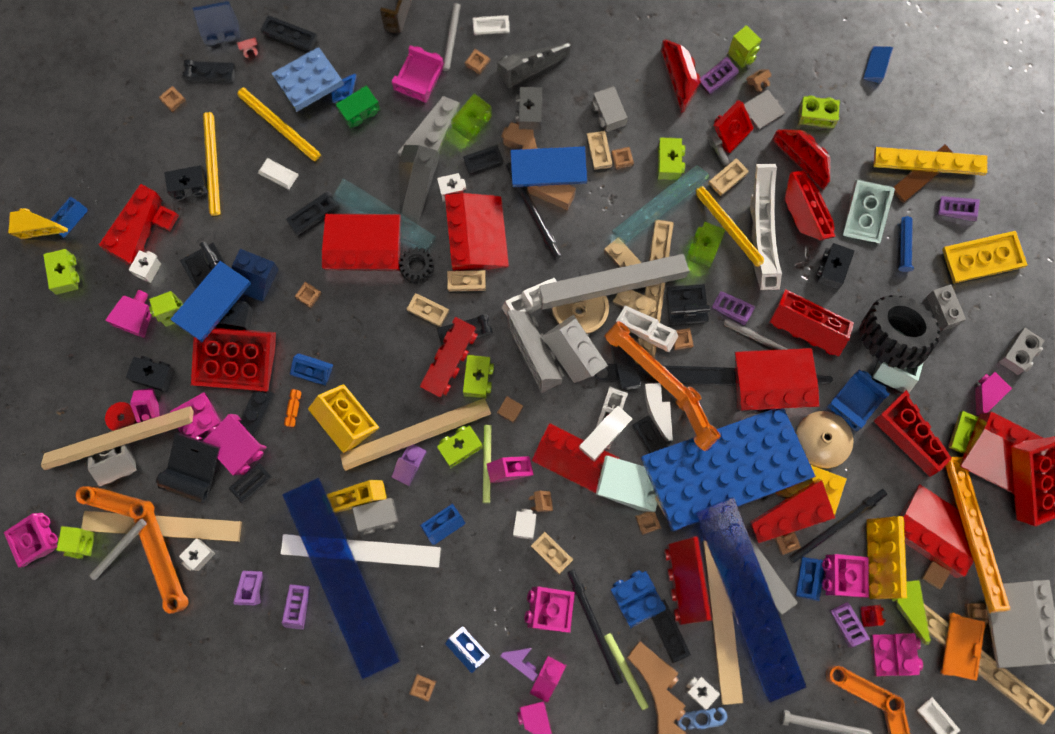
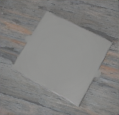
M769 90L744 104L750 120H752L758 130L785 114V111L778 103L779 101L773 97Z

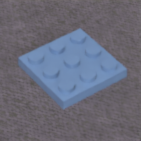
M319 47L272 73L274 79L296 111L301 110L344 85L342 79Z

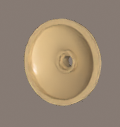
M607 296L553 307L552 312L558 324L574 314L585 332L589 334L598 330L605 323L609 313V302ZM579 309L582 311V313L578 314L576 313V310Z
M828 411L814 412L806 416L797 426L795 433L810 465L821 469L834 468L842 464L851 454L853 434L847 422L839 415ZM825 434L830 436L829 441L824 438Z

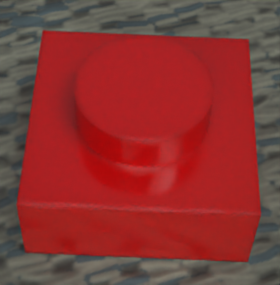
M160 206L152 222L161 228L171 231L179 215L172 210Z

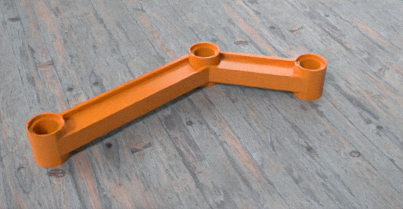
M617 321L605 334L606 340L615 347L619 345L676 398V404L686 413L695 431L694 442L699 448L707 451L721 436L710 425L699 403L701 400L700 394L692 387L686 388L629 335L630 330L625 324Z
M97 486L80 487L76 491L75 496L78 503L132 517L135 524L140 519L146 521L147 524L139 532V536L163 600V609L170 614L185 610L188 606V598L183 594L154 514V505L150 501L115 493ZM141 506L143 507V513H142V514H141V512H140V507H141ZM174 599L177 601V607L174 606Z
M831 666L826 670L825 677L830 684L884 711L889 734H910L904 709L905 703L901 697L841 666ZM835 670H838L841 674L838 681H835L833 678ZM891 699L896 701V708L894 710H891L889 707Z

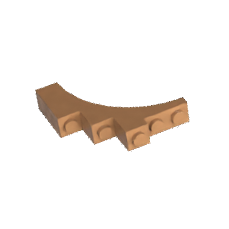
M511 122L509 127L504 128L502 133L503 145L515 150L537 149L534 130L519 129V122H516V124ZM571 185L529 186L528 193L568 211L575 197L576 188Z
M639 641L626 658L638 669L653 697L657 721L656 734H686L673 723L675 719L679 721L685 713L683 710L685 705L666 690L668 687L671 689L678 681L676 676L679 673Z

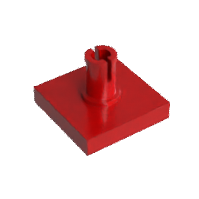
M739 100L723 116L719 115L714 120V128L722 141L721 144L724 151L731 153L754 129L744 103Z

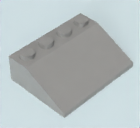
M507 311L508 328L541 393L562 384L564 374L560 366L556 367L554 363L555 356L551 349L547 350L546 342L542 338L543 333L539 334L537 330L539 326L535 317H531L529 312Z
M1040 580L1003 584L1010 610L989 613L988 611L996 667L1006 668L1055 664V609L1050 581Z

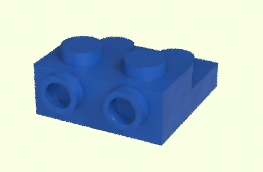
M636 571L630 575L631 579L625 582L619 580L612 585L611 594L630 628L666 610L646 571L643 573Z

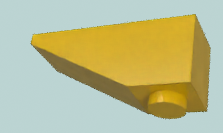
M22 208L18 211L10 212L8 234L17 238L26 239L68 232V228L34 214L29 209Z
M368 480L323 495L326 515L351 510L353 507L387 499L384 483L381 480Z

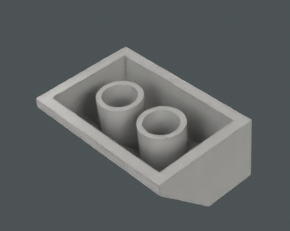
M574 314L542 335V338L574 383L592 377L608 366Z

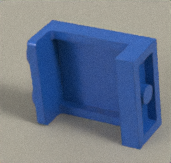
M860 369L854 373L827 405L830 411L842 417L856 432L862 429L869 417L884 399L890 395L884 385L876 383L871 379L872 377L869 373Z

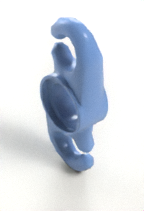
M719 707L717 711L722 714V719L717 721L714 719L716 712L714 708L710 710L685 712L679 721L676 720V723L683 731L686 730V727L681 722L683 718L689 719L690 724L687 727L689 730L722 726L726 722L727 713L723 708ZM699 713H704L707 716V723L705 725H699L696 722V717Z

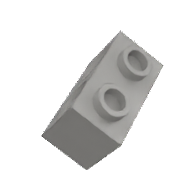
M1023 328L1017 332L999 360V363L1017 375L1024 371L1028 372L1033 366V362H1031L1033 358L1042 352L1043 347L1041 346L1045 340L1027 328ZM1025 341L1030 344L1031 348L1026 346ZM1016 356L1020 358L1021 364L1016 361Z

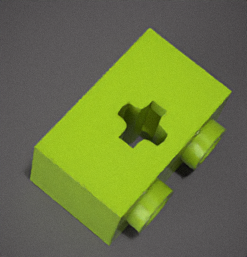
M746 25L733 36L728 55L742 68L747 64L751 65L757 58L756 54L760 50L759 46L762 39Z
M682 138L659 139L658 179L680 180L681 174L685 173V162H682V156H685V145H682Z
M66 249L43 254L49 289L56 295L78 290L77 283L80 280L78 273L75 272L74 265L77 264L75 256Z
M172 291L149 299L151 306H149L150 313L153 317H156L158 322H162L166 327L175 324L170 319L183 304Z
M467 355L463 387L464 396L487 399V393H491L492 382H489V374L493 375L494 363H491L490 357ZM478 373L482 374L480 381L476 380Z
M470 425L468 427L462 426L456 430V434L451 438L447 436L439 441L440 445L437 448L450 469L483 448L481 441ZM456 442L462 444L463 448H456Z

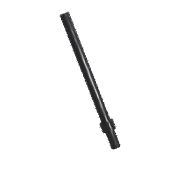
M511 162L506 164V167L512 177ZM517 187L544 238L543 242L546 247L550 249L555 259L560 258L561 254L556 246V240L553 235H550L525 187Z
M881 489L872 497L868 496L865 498L861 505L789 556V559L792 563H795L863 512L874 508L878 501L887 496L886 491Z
M573 569L567 572L573 585L572 590L575 592L574 595L578 596L615 684L619 685L623 683V679L584 593L586 591L584 585L580 583Z

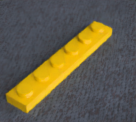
M876 147L874 149V167L985 176L987 174V155Z

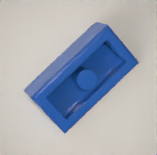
M872 47L863 79L881 84L886 74L893 47Z
M69 197L50 220L68 228V232L58 233L62 237H66L86 214L88 209L79 201Z
M298 353L293 357L290 375L326 386L333 364Z
M452 503L421 524L420 527L432 545H435L465 525V521Z
M802 557L796 592L797 597L820 601L825 571L822 567L823 560Z
M463 626L445 642L446 646L471 673L489 657V654Z

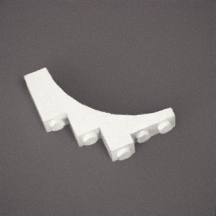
M756 164L753 194H751L750 213L753 219L751 238L754 247L764 257V263L759 267L753 264L760 290H780L782 272L777 254L774 215L776 164Z

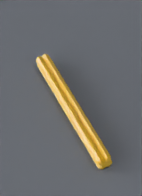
M241 88L237 92L239 98L310 159L317 161L320 158V153L245 88Z
M206 112L203 114L209 213L211 216L220 215L214 115L211 112Z
M703 186L697 188V197L753 264L757 267L762 265L764 257L709 192Z

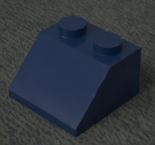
M229 1L193 8L199 32L205 45H215L224 41L231 42L241 38L238 20Z
M242 249L239 250L231 268L251 282V285L243 295L264 302L279 270L275 262Z

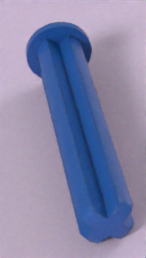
M909 216L901 218V251L898 270L902 272L914 270L912 266L913 219Z

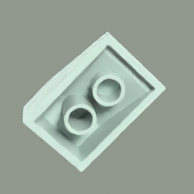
M855 179L843 236L880 243L895 188Z
M895 329V330H896L897 332H899L900 334L905 335V334H903L901 331H899L898 329ZM878 361L872 378L901 392L907 390L908 393L918 382L923 366L921 364L915 368L907 369L906 367L905 369H898L896 366L890 367L887 366V363Z
M605 456L596 494L639 511L655 512L657 507L655 498L657 495L645 467Z

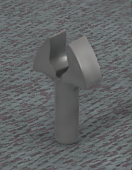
M714 132L707 136L711 148L715 149L722 165H729L730 162L721 146L722 141L717 133Z

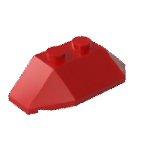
M663 40L661 51L680 111L683 113L697 92L700 76L695 72V61L693 57H690L688 50L677 43Z
M777 130L772 140L822 190L826 189L830 182V156L827 150L820 147L815 142V139L805 131Z
M805 171L790 173L785 201L799 232L819 240L834 238V221L819 189L807 177Z

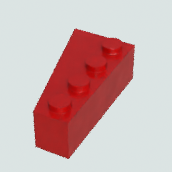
M143 184L139 185L99 243V246L106 253L131 266L139 250L144 252V245L151 233L152 220L163 201L157 192Z
M457 317L454 318L452 328L446 333L444 343L438 349L435 360L430 365L420 385L421 388L440 398L442 395H447L451 388V385H449L451 378L455 379L460 370L457 367L460 361L464 362L469 353L466 350L469 343L473 345L478 336L475 333L476 327Z
M906 390L874 422L931 477L940 472L952 458L939 438L935 437L930 429V424L928 421L925 422L919 413L920 409L916 404H913L909 398L910 394Z
M818 478L807 487L802 488L788 499L783 500L780 504L750 521V525L756 541L761 543L834 519L835 515L823 481Z

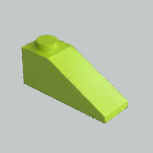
M907 581V598L892 599V601H896L897 608L922 643L929 645L930 636L920 581Z

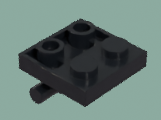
M205 241L199 244L200 250L180 260L195 290L219 261L225 264L214 243L207 245Z
M705 284L667 287L670 325L707 323L709 321L708 313L710 312V306L707 305Z

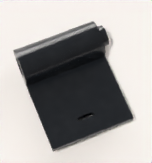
M176 432L167 469L162 473L160 472L156 478L158 488L203 504L210 492L220 447Z

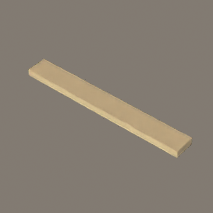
M655 219L649 261L669 257L674 222ZM665 283L647 286L644 296L655 300L656 304L649 316L657 319L659 323ZM638 337V344L655 358L657 346Z
M485 398L361 445L340 454L345 471L483 418L491 414Z
M191 406L44 453L41 467L43 470H48L191 424L194 411Z
M84 511L81 529L91 532L127 534L134 527L135 522L132 517L118 513ZM155 516L163 537L240 542L242 522Z
M724 540L704 541L703 546L722 705L743 703Z
M924 604L929 635L945 647L949 623ZM981 650L978 674L1037 722L1044 725L1055 708L1007 669L997 668L996 661Z

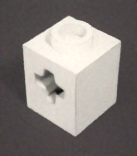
M459 173L437 178L443 202L445 201V195L464 193L463 190H467L465 180L460 179Z
M139 250L129 271L134 276L151 283L161 263L157 259L158 256L149 251L144 253Z
M521 509V512L517 511L513 537L533 540L536 514H533V510Z
M196 538L179 557L183 560L182 565L189 571L192 569L199 571L215 553L202 540ZM194 553H198V554H197L198 560H194V559H195Z
M693 677L686 685L688 687L686 693L705 710L720 695L702 677L697 679ZM698 687L705 688L703 690V692L705 693L704 696L697 695L699 693L697 690Z

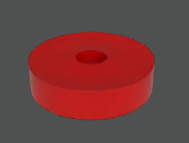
M118 402L111 405L105 414L106 425L112 431L137 424L132 407L126 402ZM124 415V419L120 421L119 417Z

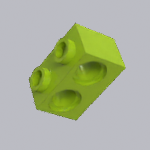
M812 95L803 96L799 104L798 124L835 128L839 121L840 100H834L830 97L816 98Z
M61 526L57 551L64 552L63 556L83 559V556H91L95 532L81 528Z

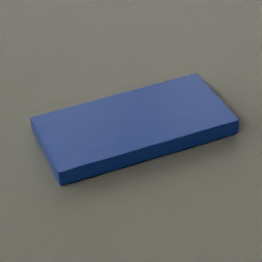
M585 146L511 150L512 187L587 184Z
M219 261L170 320L197 340L203 342L251 285V282Z

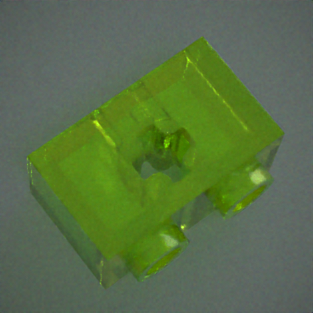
M473 94L452 118V128L470 140L472 136H476L479 133L484 122L487 123L491 119V105L476 94Z
M704 222L703 227H698L694 236L698 238L696 244L692 243L688 251L691 254L689 261L710 268L725 229Z

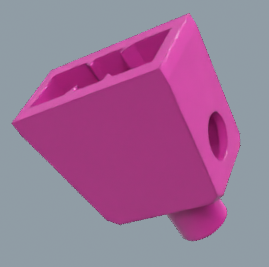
M138 290L134 299L122 296L105 321L116 328L144 338L151 318L149 306L145 304L148 294Z

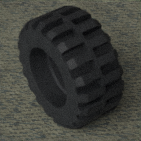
M897 295L884 296L876 300L861 321L859 328L861 341H864L863 345L866 349H869V353L873 357H877L881 363L885 362L888 364L887 366H896L898 369H905L906 367L910 369L923 364L940 340V329L937 327L938 322L933 318V314L927 311L924 305L916 303V300L912 298L907 299L906 296L902 295L899 297ZM895 329H898L899 331H901V332H902L903 334H905V335L900 334V333L897 332Z

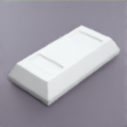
M508 15L473 18L474 35L509 33Z
M268 158L258 171V174L288 190H290L298 177L297 173Z
M933 697L917 710L936 734H957L960 731Z

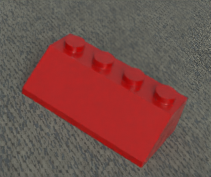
M785 289L770 320V323L776 328L784 329L790 332L792 336L802 338L810 345L818 346L828 354L838 357L848 343L854 325L853 322Z
M549 423L532 462L596 493L605 456L620 458L604 450L593 461L579 449L585 440Z

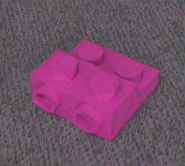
M205 392L170 411L174 412L191 406L194 411L192 423L178 427V430L181 434L200 441L221 423Z
M43 513L31 514L4 532L18 568L25 567L37 558L45 557L57 549L56 543L58 538L51 532L49 528L50 519Z
M840 554L825 555L822 567L825 570L826 579L823 580L822 587L826 591V595L869 598L868 557Z
M532 587V590H529L527 594V602L530 603L529 611H526L524 617L527 627L570 633L575 592Z
M916 633L871 635L875 676L920 675V671L923 670V662L921 658H918L917 650L921 649V642L918 637L916 638Z

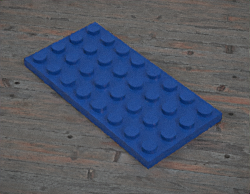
M784 408L771 409L716 429L721 437L707 451L699 448L694 442V438L641 457L672 532L816 477Z

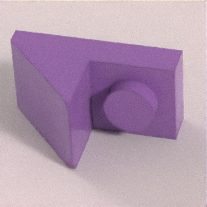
M414 444L408 446L402 457L398 458L392 478L410 486L427 451Z
M242 571L234 605L255 606L260 604L259 591L263 579L262 572Z
M531 648L502 653L501 657L534 681L538 675L535 672L537 668L528 661L526 664L522 662Z

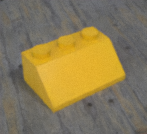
M344 384L318 395L308 408L343 453L358 446L379 428Z

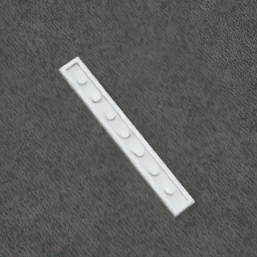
M283 534L281 547L282 555L439 568L441 547Z

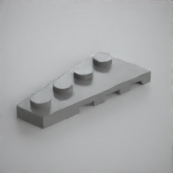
M443 96L404 145H420L437 150L439 153L458 112L460 102ZM404 145L397 152L399 156L402 154Z

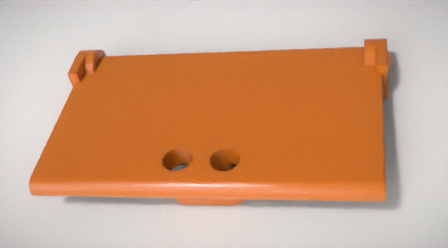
M949 613V627L940 674L977 681L986 622Z

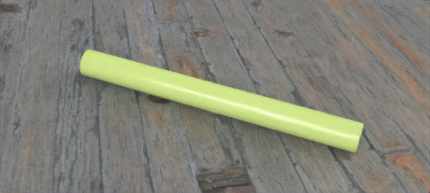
M484 425L482 503H490L491 483L487 463L491 462L492 425Z
M612 634L605 635L604 638L642 710L648 708L649 705Z

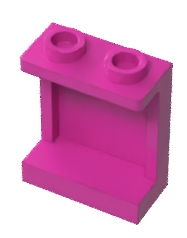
M410 45L408 48L409 54L398 77L394 76L392 80L393 90L426 103L442 71L443 58L436 53L426 52L421 47Z
M229 414L203 442L220 447L218 459L232 475H244L250 470V465L264 455L263 452L267 447L257 442L240 423L241 419L236 414Z

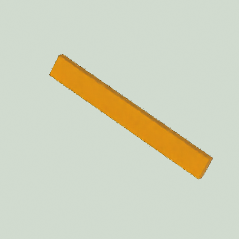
M951 457L952 459L945 466L989 613L1009 611V603L969 472L959 467L963 457Z

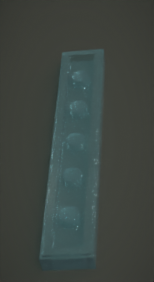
M696 165L612 230L613 234L624 244L706 182L710 178L709 174Z
M344 178L334 195L364 214L401 215L400 236L418 248H424L425 252L429 250L436 238L434 234Z

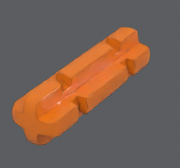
M292 389L289 395L291 399L288 400L286 410L287 417L284 420V425L287 427L295 426V417H297L300 403L298 399L301 398V392Z

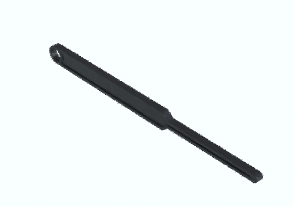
M607 364L608 366L605 367L608 370L607 377L599 378L596 374L594 375L595 379L601 382H619L615 364ZM636 365L640 383H659L641 365ZM662 365L682 384L736 386L735 368ZM816 375L818 384H830L833 381L831 376Z

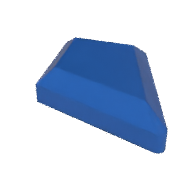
M356 74L342 79L344 85L332 91L333 103L340 102L353 94Z

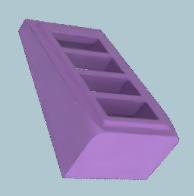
M726 57L700 78V83L711 94L736 76L739 70ZM726 66L730 72L727 73L723 67ZM719 70L723 73V78L719 75ZM713 74L718 78V82L713 79ZM706 79L713 83L712 87L706 82Z
M941 196L938 215L977 221L980 199ZM946 202L949 203V210H945ZM953 204H957L956 211H952ZM961 205L965 206L964 212H960ZM968 207H972V213L968 212Z
M720 291L711 308L745 326L755 306ZM724 298L726 299V302L724 303L723 307L719 306V304ZM729 302L733 303L730 310L726 309ZM736 306L740 307L737 313L733 312ZM742 310H746L744 316H741Z
M289 585L282 618V625L285 628L304 629L309 586ZM293 593H303V597L293 596ZM292 601H299V602H302V603H301V605H300V604H292ZM291 609L300 610V613L291 612ZM290 618H298V621L290 620Z
M849 602L830 610L848 648L869 640L864 627ZM847 610L848 614L841 617L838 616V613ZM851 618L852 621L846 624L842 623L843 620ZM855 625L856 629L847 631V628ZM859 633L860 636L852 640L851 636Z

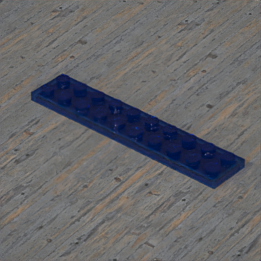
M316 478L282 494L361 678L369 677L400 662L320 478Z
M731 497L696 511L695 514L768 702L771 703L807 688L735 499Z

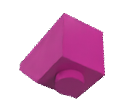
M996 372L991 375L986 373L978 380L980 384L975 388L976 415L978 417L979 414L989 412L1012 389Z
M153 388L133 392L130 404L137 423L160 416L159 404Z
M530 456L504 457L487 463L490 483L506 482L534 475Z
M547 656L530 694L548 703L566 665Z
M544 701L520 707L521 712H517L520 725L524 724L525 729L533 734H552Z

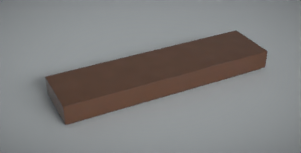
M946 144L936 151L954 153ZM913 170L893 187L895 188L894 195L902 203H905L940 172Z

